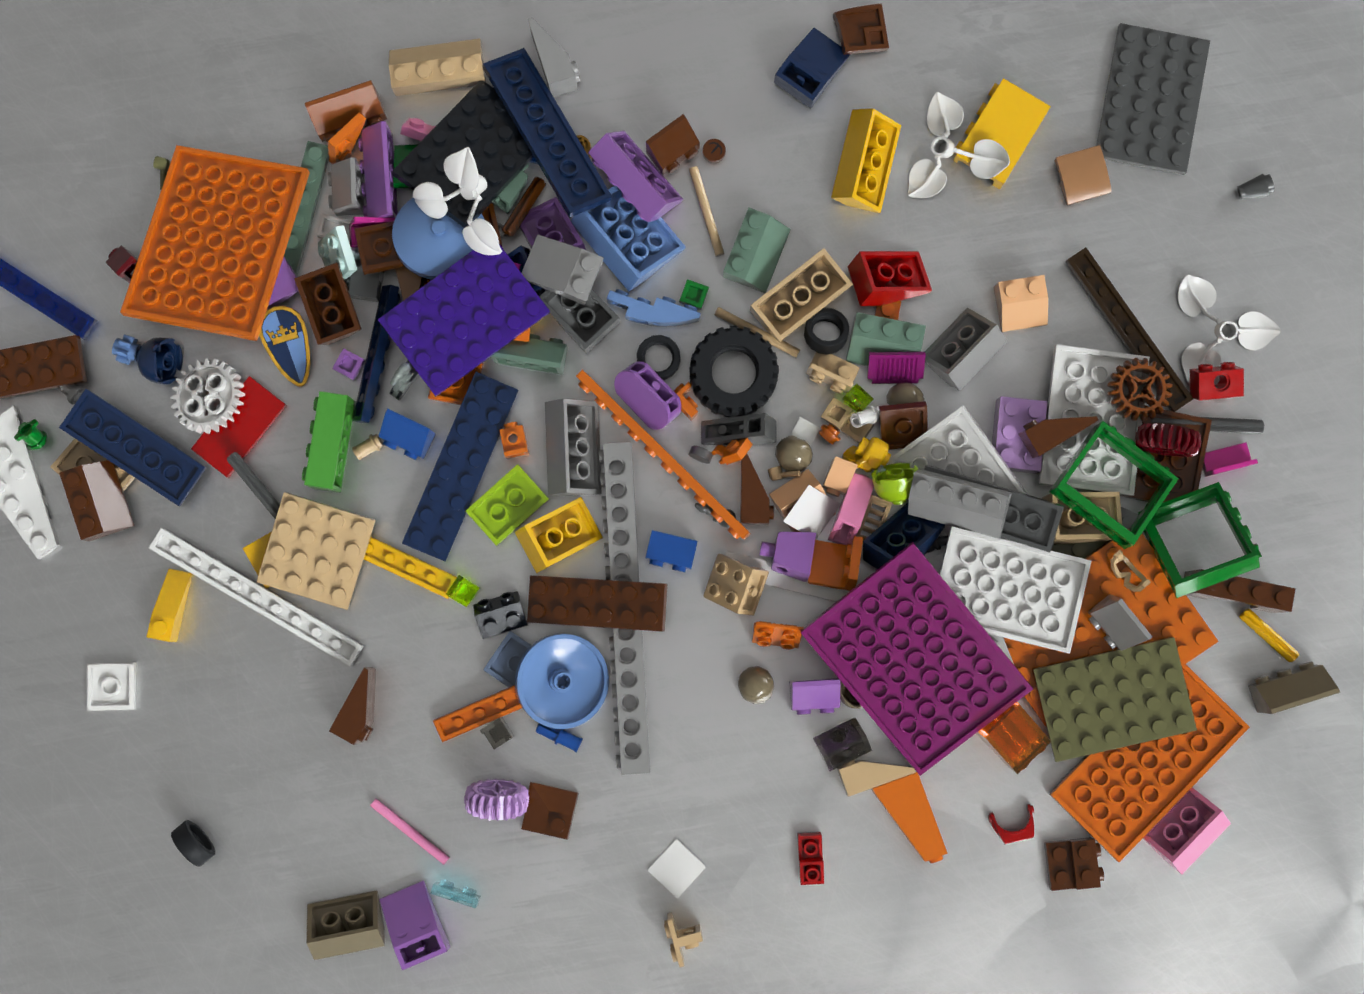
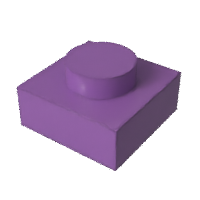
M343 348L332 369L355 380L365 360Z

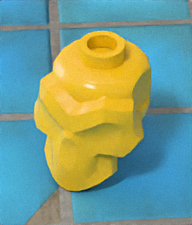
M863 437L857 447L851 446L843 453L842 459L857 464V468L863 469L865 472H871L878 469L880 465L885 467L891 457V454L888 453L889 444L877 437H872L870 440Z

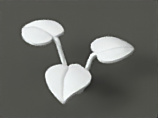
M936 92L928 108L927 125L934 135L939 136L931 144V150L936 154L934 158L937 164L929 159L919 160L914 164L909 175L908 196L928 198L942 191L947 181V175L943 170L939 169L941 167V157L949 158L953 153L971 157L973 159L970 162V169L973 174L982 179H990L1009 166V155L1003 146L990 139L978 141L974 146V154L955 148L954 143L947 139V137L950 135V130H955L961 125L964 118L963 109L957 101L940 92Z
M466 147L449 155L444 161V171L451 182L459 184L460 188L443 196L439 185L432 182H424L414 189L413 198L426 215L435 219L444 217L448 212V206L445 201L460 193L466 200H475L467 219L469 226H466L462 231L463 237L474 251L484 255H498L502 250L493 226L484 219L478 218L473 221L478 203L482 200L480 194L486 190L487 182L483 176L478 174L473 154L470 148Z
M1186 275L1180 283L1178 289L1179 307L1190 317L1197 316L1202 311L1205 316L1215 321L1217 325L1215 326L1214 333L1217 339L1210 343L1208 347L1202 343H1193L1188 345L1183 351L1181 365L1188 383H1190V369H1197L1198 365L1211 364L1213 367L1220 366V354L1211 349L1218 343H1221L1222 340H1232L1238 335V342L1242 347L1247 350H1259L1281 333V329L1272 319L1259 312L1253 311L1242 314L1238 319V326L1232 321H1222L1220 318L1215 317L1206 310L1211 308L1216 302L1217 293L1214 286L1205 279Z

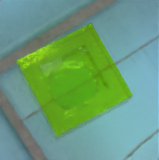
M858 384L842 398L856 412L863 411L874 400Z
M458 575L446 595L467 607L479 590V587Z

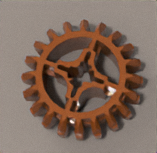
M1134 358L1132 364L1127 360L1123 362V366L1119 365L1116 367L1117 373L1110 375L1114 381L1109 382L1107 386L1114 390L1107 392V395L1114 396L1115 399L1110 401V404L1114 405L1117 403L1119 405L1115 410L1117 413L1124 410L1123 418H1127L1131 414L1132 421H1137L1140 417L1141 421L1144 422L1148 417L1151 419L1156 418V413L1161 414L1164 412L1162 406L1166 407L1169 405L1168 400L1165 398L1172 397V393L1166 391V389L1171 388L1173 384L1165 382V380L1170 378V375L1162 376L1161 372L1164 371V367L1155 369L1157 362L1153 361L1148 365L1147 358L1142 359L1141 363L1138 358ZM1142 372L1147 374L1148 377L1141 380L1136 376L1133 377L1130 373ZM1124 380L1126 381L1125 385L1128 387L1129 390L1128 395L1126 397L1124 396L1122 389ZM1146 383L1141 393L1133 396L1137 392L1138 386ZM1153 383H1155L1157 389L1156 399H1154L1155 395L1151 391ZM1134 400H1140L1143 403H1147L1150 407L1139 408L1131 403Z

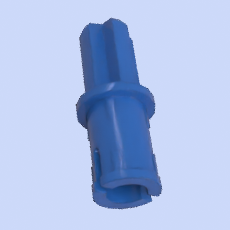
M540 723L536 728L537 733L555 741L554 744L557 745L559 743L574 752H577L583 740L564 729H554Z

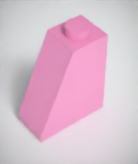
M854 473L847 492L843 496L828 540L843 545L852 544L853 537L856 536L861 527L874 487L872 479L868 476Z

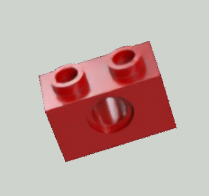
M1222 362L1218 367H1213L1211 364L1198 365L1197 369H1190L1191 396L1199 401L1244 396V368L1236 366L1234 362ZM1219 375V382L1214 385V379Z

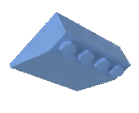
M613 186L608 189L612 195L611 201L573 216L571 223L594 251L604 258L603 262L629 292L681 253L686 246L661 217L651 222L641 219L634 205L628 203L623 198L622 192L617 186Z

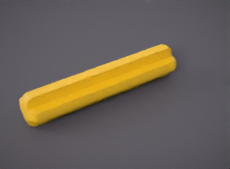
M1246 608L1240 614V619L1288 662H1294L1298 658L1299 652L1251 609Z

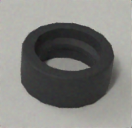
M832 308L820 310L806 321L804 329L806 344L815 352L826 355L841 350L847 342L849 335L847 318L841 312ZM823 321L831 322L839 328L840 336L832 341L821 340L813 333L814 325Z
M653 335L639 345L636 354L637 362H645L646 351L651 346H666L672 354L671 365L663 371H655L662 380H666L672 377L678 370L680 350L677 344L669 337Z
M184 821L171 832V838L175 846L193 865L200 867L215 855V848L208 836L192 821Z

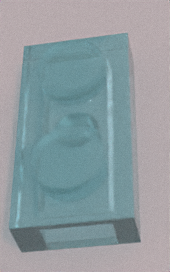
M442 879L440 882L436 881L433 884L430 893L473 908L478 906L481 898L474 889L463 887V890L455 888L454 883Z

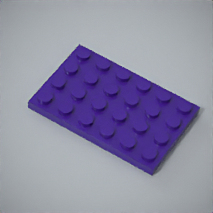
M501 245L502 252L498 255H484L472 250L378 319L435 397L550 313V310Z

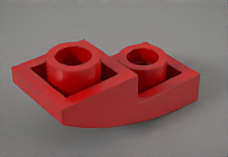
M821 832L797 833L800 884H824Z

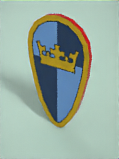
M284 305L274 306L266 311L259 333L260 339L281 374L296 386H303L307 382L311 365L309 339L305 322L301 315L293 308Z

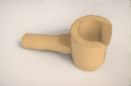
M781 466L768 469L772 481L787 477H800L801 475L800 471L782 472Z

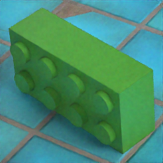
M319 391V397H315L313 409L316 411L315 420H312L310 424L312 440L311 443L307 444L306 448L308 464L307 467L303 468L302 480L305 481L304 485L310 488L341 493L356 401L348 395Z

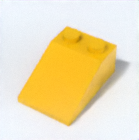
M582 497L515 531L536 573L603 538Z

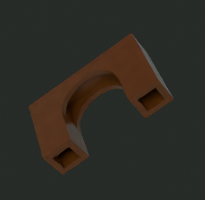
M1204 570L1185 571L1184 578ZM1236 576L1187 594V596L1236 601L1250 604L1251 609L1270 613L1292 612L1296 588Z

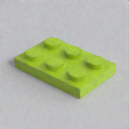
M517 464L473 503L466 512L492 542L498 546L542 507L549 498Z

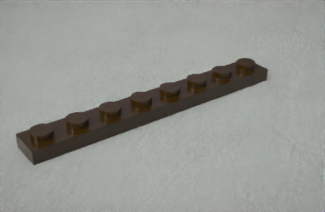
M1085 247L1066 260V264L1129 353L1150 357L1149 364L1153 361L1157 362L1155 369L1164 367V371L1161 372L1162 376L1170 375V378L1165 380L1166 383L1173 384L1171 388L1166 389V391L1172 393V397L1165 398L1169 402L1168 408L1175 412L1194 398L1089 250Z

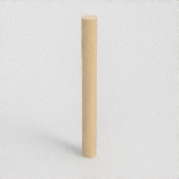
M698 166L689 169L715 256H721L724 254Z
M720 307L717 308L714 314L740 329L747 327L755 334L756 332L760 333L765 341H769L772 346L795 358L800 352V349L783 340L781 342L777 341L770 333Z

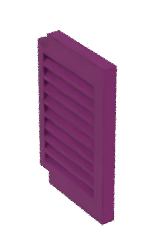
M869 352L867 378L872 379V384L918 383L919 379L924 377L926 353Z

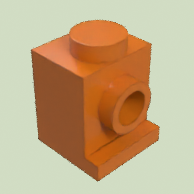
M517 422L504 424V429L500 430L505 457L509 459L530 454L523 425L518 426ZM517 435L518 439L516 442L511 443L509 437Z

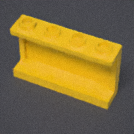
M1004 78L999 85L997 83L993 85L988 94L991 96L988 104L982 103L976 113L980 116L976 123L971 121L965 131L968 137L964 142L959 141L955 147L974 154L975 144L983 139L996 141L1003 146L1010 158L1009 166L995 177L990 178L994 181L992 185L998 189H1001L1051 107ZM954 153L956 154L954 162L961 161L970 167V162L973 158Z

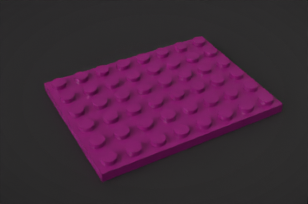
M914 542L910 543L800 631L920 776L1033 690L1030 683Z

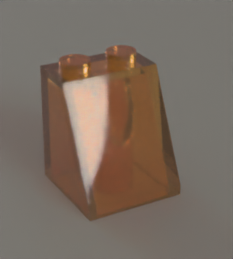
M1017 702L976 733L1016 774L1027 768L1029 763L1038 754L1042 753L1051 742Z

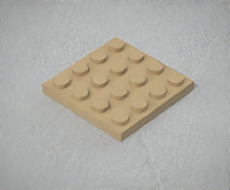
M284 492L256 582L348 610L376 520Z

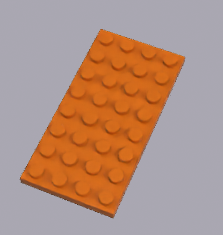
M1186 664L1182 666L1197 728L1196 731L1086 755L1049 794L1117 862H1120L1250 728Z

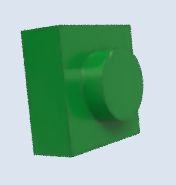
M687 279L679 303L691 305L701 310L709 287Z

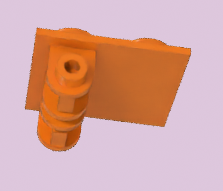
M759 621L754 623L752 643H757L763 647L770 645L780 646L788 650L799 648L802 636L800 631L804 627Z

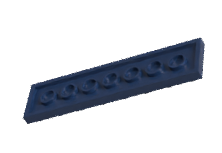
M525 48L483 63L484 72L569 218L611 201L612 195Z
M474 373L402 544L446 561L466 515V510L469 508L498 440L500 430L503 428L516 398L517 389L481 373Z

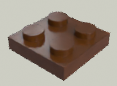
M926 401L879 406L880 439L889 444V450L905 448L928 431Z

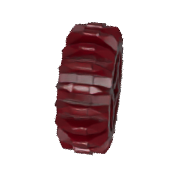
M1142 424L1138 427L1135 436L1136 446L1139 449L1164 456L1193 457L1198 454L1201 447V435L1198 431L1172 424Z

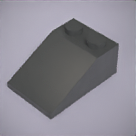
M546 290L540 296L541 300L550 310L549 314L586 354L620 323V319L615 312L593 290H591L585 305L549 290Z

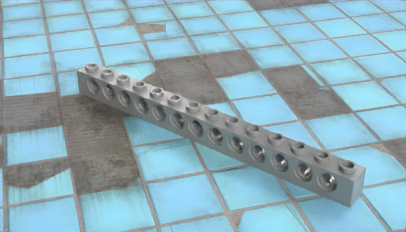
M631 442L604 443L603 450H599L600 464L604 463L605 473H600L601 487L606 489V496L601 497L602 510H607V519H603V533H608V543H604L605 557H609L610 566H605L606 580L617 581L619 578L625 577L631 582H639ZM618 461L623 464V469L620 473L610 471V465L613 462ZM617 484L624 487V493L619 497L611 494L612 487ZM623 508L626 511L625 517L622 520H615L612 516L614 509ZM617 531H624L627 534V539L622 544L614 541V534ZM619 554H624L628 557V564L624 567H618L615 564V558ZM613 628L614 636L609 637L610 651L615 652V660H611V674H616V684H612V697L617 698V707L613 708L614 722H618L619 731H614L615 746L620 745V755H616V769H621V775L650 773L642 630H632L630 637L623 638L619 634V629ZM623 648H630L633 651L634 656L631 661L626 662L621 659L620 652ZM626 671L632 672L635 676V681L631 685H626L621 680L622 674ZM632 695L635 697L636 705L634 708L628 709L623 705V698L625 696ZM628 719H634L638 725L637 730L634 732L626 731L624 722ZM629 743L637 744L639 747L638 754L635 756L628 755L625 751L626 745Z

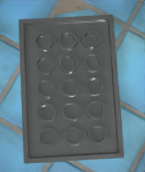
M1123 23L1119 24L1096 146H1101L1105 160L1182 175L1187 173L1210 40Z

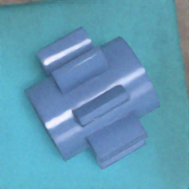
M125 334L123 339L117 338L112 347V354L117 356L115 360L130 365L131 360L136 362L141 345L137 344L138 339Z

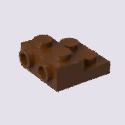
M1089 837L1044 842L1049 888L1051 891L1101 887L1100 881H1104V871L1102 867H1098L1097 857H1101V847L1099 843H1095V839Z

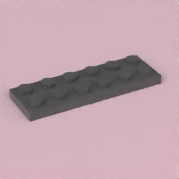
M925 465L924 470L1012 492L1001 538L1051 552L1064 505Z

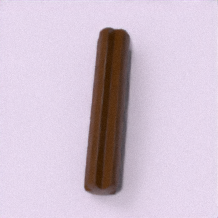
M534 177L502 227L505 235L513 237L546 186L542 178Z

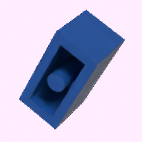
M652 530L645 558L650 560L649 564L663 567V563L673 565L672 570L685 573L686 569L692 568L698 541Z

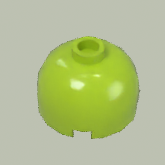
M894 463L883 466L886 469L885 471L878 473L877 469L874 470L871 474L875 492L880 498L892 502L894 505L904 504L909 499L914 472L918 470L916 465H914V468H910V463Z

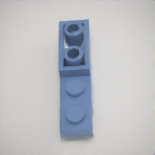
M616 289L615 292L610 290L607 296V303L627 310L626 320L636 323L667 327L688 325L700 320L701 313L697 312V308L687 304L682 307L675 304L676 301L669 297L663 296L662 299L657 297L654 306H652L649 300L638 297L637 300L628 297L629 293Z

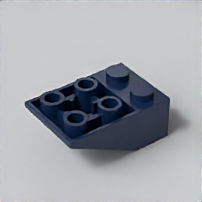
M813 28L776 72L774 83L811 109L851 54L843 55L840 45L816 28Z

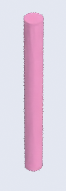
M375 799L370 806L443 865L450 858L379 800Z

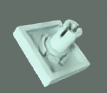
M344 226L334 227L318 242V253L322 257L325 267L338 262L344 280L358 270L355 261L361 260L358 247H350Z

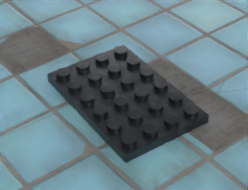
M479 81L393 170V176L413 191L421 183H435L442 189L443 196H447L460 187L459 184L453 183L448 179L444 171V161L449 155L469 147L475 159L478 174L483 176L487 182L486 190L480 194L482 200L479 201L473 216L474 221L534 156L495 89L485 81ZM461 193L445 201L448 206L446 215L464 228L469 226L467 219L475 200H466Z

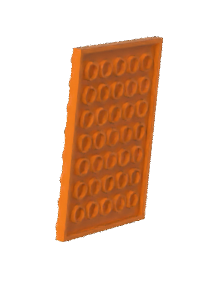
M176 145L120 311L121 314L132 318L257 341L310 174L308 168Z
M1143 533L1134 546L1123 549L1111 540L1084 558L1091 560V566L1070 654L1004 638L1014 665L1033 687V690L1024 697L1045 727L1046 723L1033 669L1116 650V647L1112 649L1104 640L1106 634L1101 628L1096 630L1088 620L1091 617L1088 611L1109 594L1122 598L1152 635L1151 639L1142 643L1175 637L1181 666L1219 642L1186 595L1176 598L1155 556V550ZM1119 550L1123 552V555L1127 557L1146 579L1151 581L1141 592L1129 590L1124 586L1125 578L1117 579L1111 569L1110 560ZM1123 560L1116 564L1121 573H1131V584L1135 586L1140 584L1142 580Z

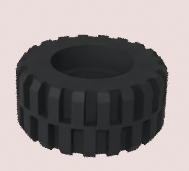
M730 326L727 329L721 327L716 329V332L707 334L704 340L698 343L691 357L689 369L690 383L694 395L698 397L700 403L705 408L708 407L716 415L719 413L729 418L731 416L752 414L768 402L778 381L779 366L777 365L776 353L771 349L772 345L769 341H765L762 338L763 335L758 332L755 334L747 327L743 329L737 328V326ZM728 351H739L746 354L755 365L756 376L753 384L747 390L740 393H727L721 390L715 384L712 377L713 363L721 354Z

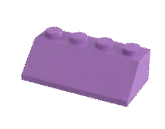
M381 121L362 129V137L358 138L360 152L363 151V160H360L361 174H365V183L361 184L362 195L366 197L367 204L363 205L364 217L396 218L398 202L397 188H394L393 134L386 121Z
M625 131L606 133L588 152L592 157V162L607 174L608 181L621 190L623 198L628 203L634 205L641 219L647 222L655 221L683 200L680 194Z

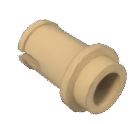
M371 434L367 440L352 447V450L358 460H361L376 450L380 451L384 445L377 434Z

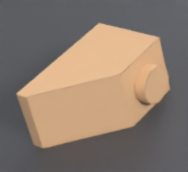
M835 456L831 461L822 486L827 489L826 493L839 497L840 494H846L858 465Z

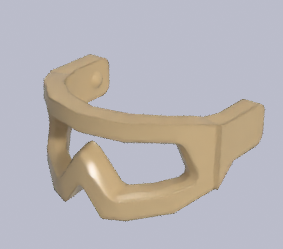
M1121 550L1113 555V558L1110 560L1111 569L1117 579L1125 578L1124 586L1133 592H1141L1151 583L1123 555ZM1123 560L1142 580L1138 586L1130 583V572L1121 573L1116 566L1118 562Z

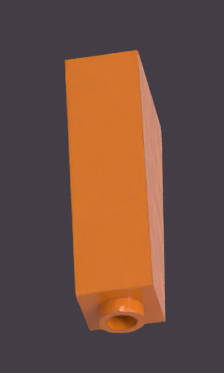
M918 772L871 788L880 803L925 862L935 863L941 861L943 855L948 854Z

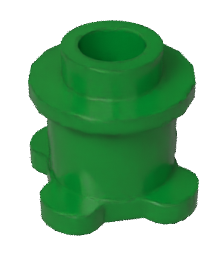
M33 419L27 423L23 422L18 427L19 430L14 439L16 441L23 440L29 450L40 449L46 443L47 433L40 431L36 427L39 422Z

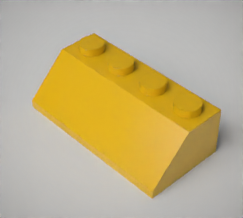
M873 108L852 110L831 198L846 206L881 213L901 129L900 124Z

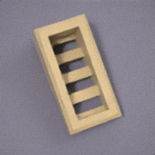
M871 495L861 527L856 536L863 537L864 541L867 537L861 535L862 530L871 534L875 531V529L864 526L865 521L878 526L877 529L885 523L892 503ZM872 504H875L877 506L883 507L884 511L881 512L879 510L871 508ZM872 513L881 517L880 521L868 517V514Z

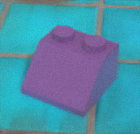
M840 679L789 681L791 710H797V715L811 714V709H820V713H834V708H840Z

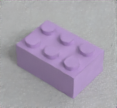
M1002 396L996 400L992 445L1011 471L1033 474L1041 471L1042 455L1032 458L1018 434L1025 430L1023 426L1035 419L1037 422L1046 419L1048 401Z

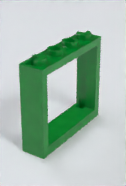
M1102 421L1093 427L1049 492L1123 549L1134 546L1179 478L1169 471L1170 468L1162 466L1155 461L1153 455L1139 449L1132 439L1122 436L1114 426L1111 427ZM1097 438H1100L1160 484L1129 530L1066 483Z
M1219 482L1162 503L1143 531L1148 542L1155 550V556L1176 598L1260 568L1259 558L1262 555L1257 543L1253 544L1251 542L1252 536L1248 526L1242 525L1240 521L1242 518L1238 508L1232 507V499L1229 492L1224 491ZM1217 503L1244 556L1181 578L1156 525Z

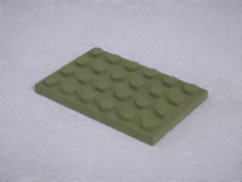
M1175 637L1138 644L1122 651L1116 649L1033 669L1055 762L1197 730Z

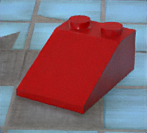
M859 251L847 266L860 306H882L928 294L932 291L919 251Z

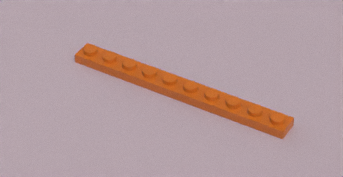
M581 370L576 375L580 380L578 385L587 394L592 391L597 396L594 401L603 410L608 407L613 412L611 417L620 426L623 423L628 426L630 430L627 433L636 442L641 439L646 444L643 449L653 458L657 455L663 461L660 465L669 474L674 471L680 477L677 482L685 490L691 488L696 493L694 498L703 507L708 504L713 509L710 514L719 523L724 520L730 526L727 530L736 539L741 537L745 540L751 534L585 371Z

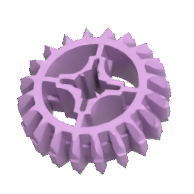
M496 778L494 780L486 779V781L479 780L477 783H472L467 787L464 796L467 813L480 819H488L489 821H507L510 818L520 817L527 812L529 803L528 790L524 785H521L519 782L514 783L512 780H497Z

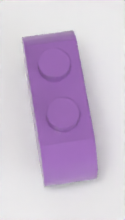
M641 361L634 362L616 376L614 386L617 395L649 428L655 430L662 429L679 416L681 412L679 396L647 363Z

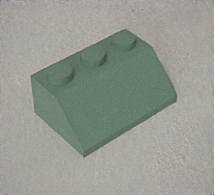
M748 208L724 268L723 277L766 294L791 229L770 215Z
M857 312L853 321L846 361L868 366L869 352H921L926 326Z
M530 334L529 342L513 340L492 355L491 358L496 364L563 375L568 347L567 344H563L561 339L550 338L549 341L540 340L538 335Z

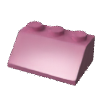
M1192 787L1143 839L1180 874H1183L1231 823L1221 809Z

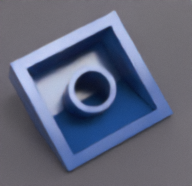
M388 408L379 433V437L384 440L383 445L393 450H396L397 447L404 449V455L414 460H417L418 457L425 458L436 436L431 429Z

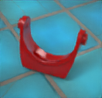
M1026 805L1029 822L1026 827L1019 831L1004 830L997 824L994 813H989V823L999 835L1004 845L1034 838L1033 805Z

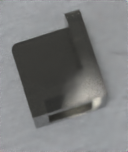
M503 717L498 718L480 730L481 734L486 736L493 749L498 748L515 737Z

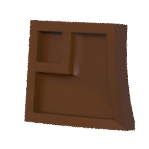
M882 4L865 5L834 12L833 19L838 30L843 55L887 51L889 49Z
M530 782L529 803L527 812L524 814L521 829L568 840L579 793Z

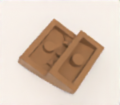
M1100 145L1055 158L1054 161L1061 179L1060 187L1067 206L1112 192Z

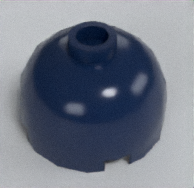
M152 338L145 342L137 355V364L142 376L158 384H171L177 378L174 377L176 370L181 371L183 362L180 345H176L174 343L175 340L172 338Z

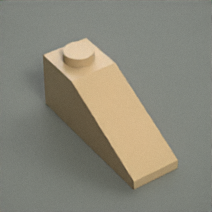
M854 758L842 761V766L837 768L848 797L916 773L915 769L911 766L863 760L855 761Z

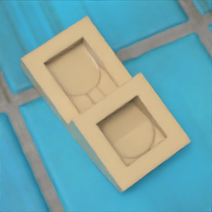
M834 397L821 415L822 419L858 443H860L863 437L866 438L874 427V424H865L859 428L853 427L850 417L855 412L852 408Z

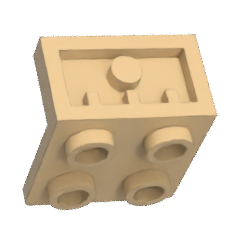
M816 352L806 374L809 375L811 381L817 384L824 382L831 386L830 389L838 394H843V392L848 394L860 367L833 354L826 355Z
M718 554L703 596L737 614L754 616L769 571L750 567L723 554Z

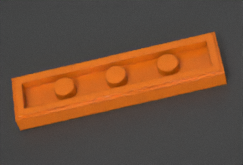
M515 685L434 719L433 722L442 742L517 711L522 706L517 698Z

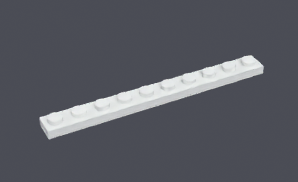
M160 528L149 549L348 666L354 664L364 647L164 528Z

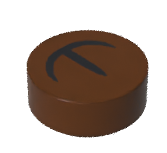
M710 139L704 144L703 156L706 161L718 163L725 157L726 148L722 141Z

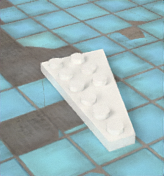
M12 406L0 415V508L36 558L42 559L60 546L52 519H50L46 508L47 503L45 496L41 492L40 481L31 452L23 440L16 441L14 439L21 424L18 418L17 407Z

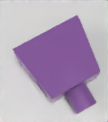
M778 532L775 544L762 541L759 555L773 558L771 570L807 582L811 571L816 533Z

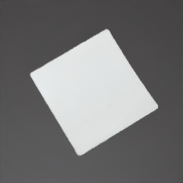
M676 839L652 864L648 872L678 899L706 869V866Z

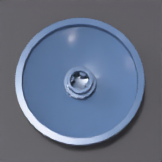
M414 198L409 200L400 209L394 220L392 239L396 254L407 269L420 277L433 280L473 250L463 237L462 231L464 227L447 215L439 219L429 217L419 208ZM482 213L478 218L484 219Z
M553 634L536 641L523 654L515 675L516 695L523 710L536 722L554 729L573 728L591 719L604 703L609 687L608 668L602 654L589 641L571 634Z

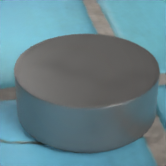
M695 445L691 447L688 454L693 459L706 464H710L713 457L710 451Z

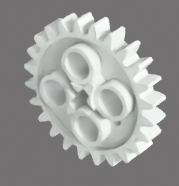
M206 358L204 363L197 360L196 367L189 364L188 373L181 371L183 379L176 378L179 386L172 387V390L177 392L176 395L170 397V399L176 401L171 406V408L177 411L174 416L179 418V423L185 425L186 428L200 434L202 431L210 434L211 429L219 432V425L227 428V420L235 421L232 414H240V411L236 409L237 405H244L239 400V397L245 396V393L239 390L244 387V384L239 382L242 377L235 373L236 369L224 361L221 363L217 359L211 361Z

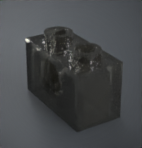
M856 718L813 738L819 754L829 771L872 751L867 736Z

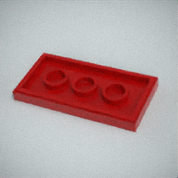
M250 376L243 383L244 387L239 389L245 393V396L239 397V400L244 405H237L236 409L240 411V414H232L235 421L227 420V428L219 425V432L212 429L210 434L204 432L191 448V450L227 478L235 471L228 463L227 457L237 452L244 460L287 406Z

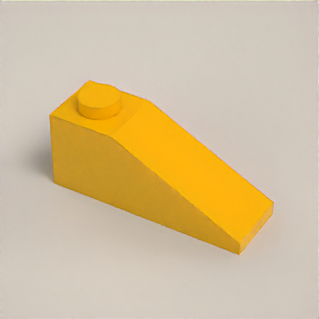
M168 569L151 615L147 638L167 642L178 641L192 573Z

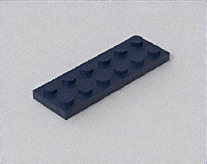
M88 389L84 390L59 427L178 506L182 505L207 468Z

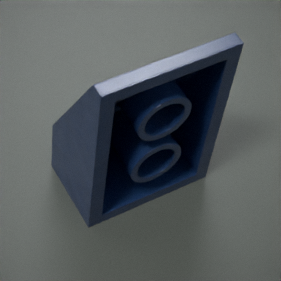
M908 502L863 541V560L879 569L912 542L925 556L945 528V524L908 515Z

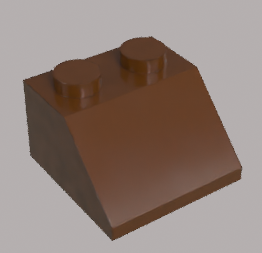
M684 114L646 141V154L662 175L667 172L671 174L680 167V162L685 159H692L698 154V149H700V142Z

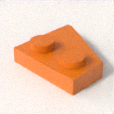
M360 112L328 141L329 162L331 164L351 157L366 121V118Z

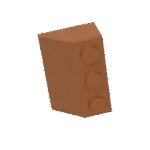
M371 80L305 103L317 135L322 142H328L359 112L366 118L363 128L387 120L379 94Z

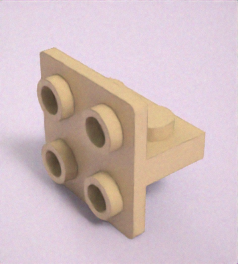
M671 912L667 914L664 928L667 939L672 938L673 943L670 944L673 962L678 961L679 967H684V956L681 947L685 946V949L698 947L699 942L703 941L700 924L677 930Z

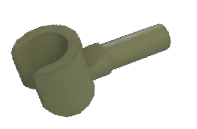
M156 156L153 166L160 170L161 190L170 161Z

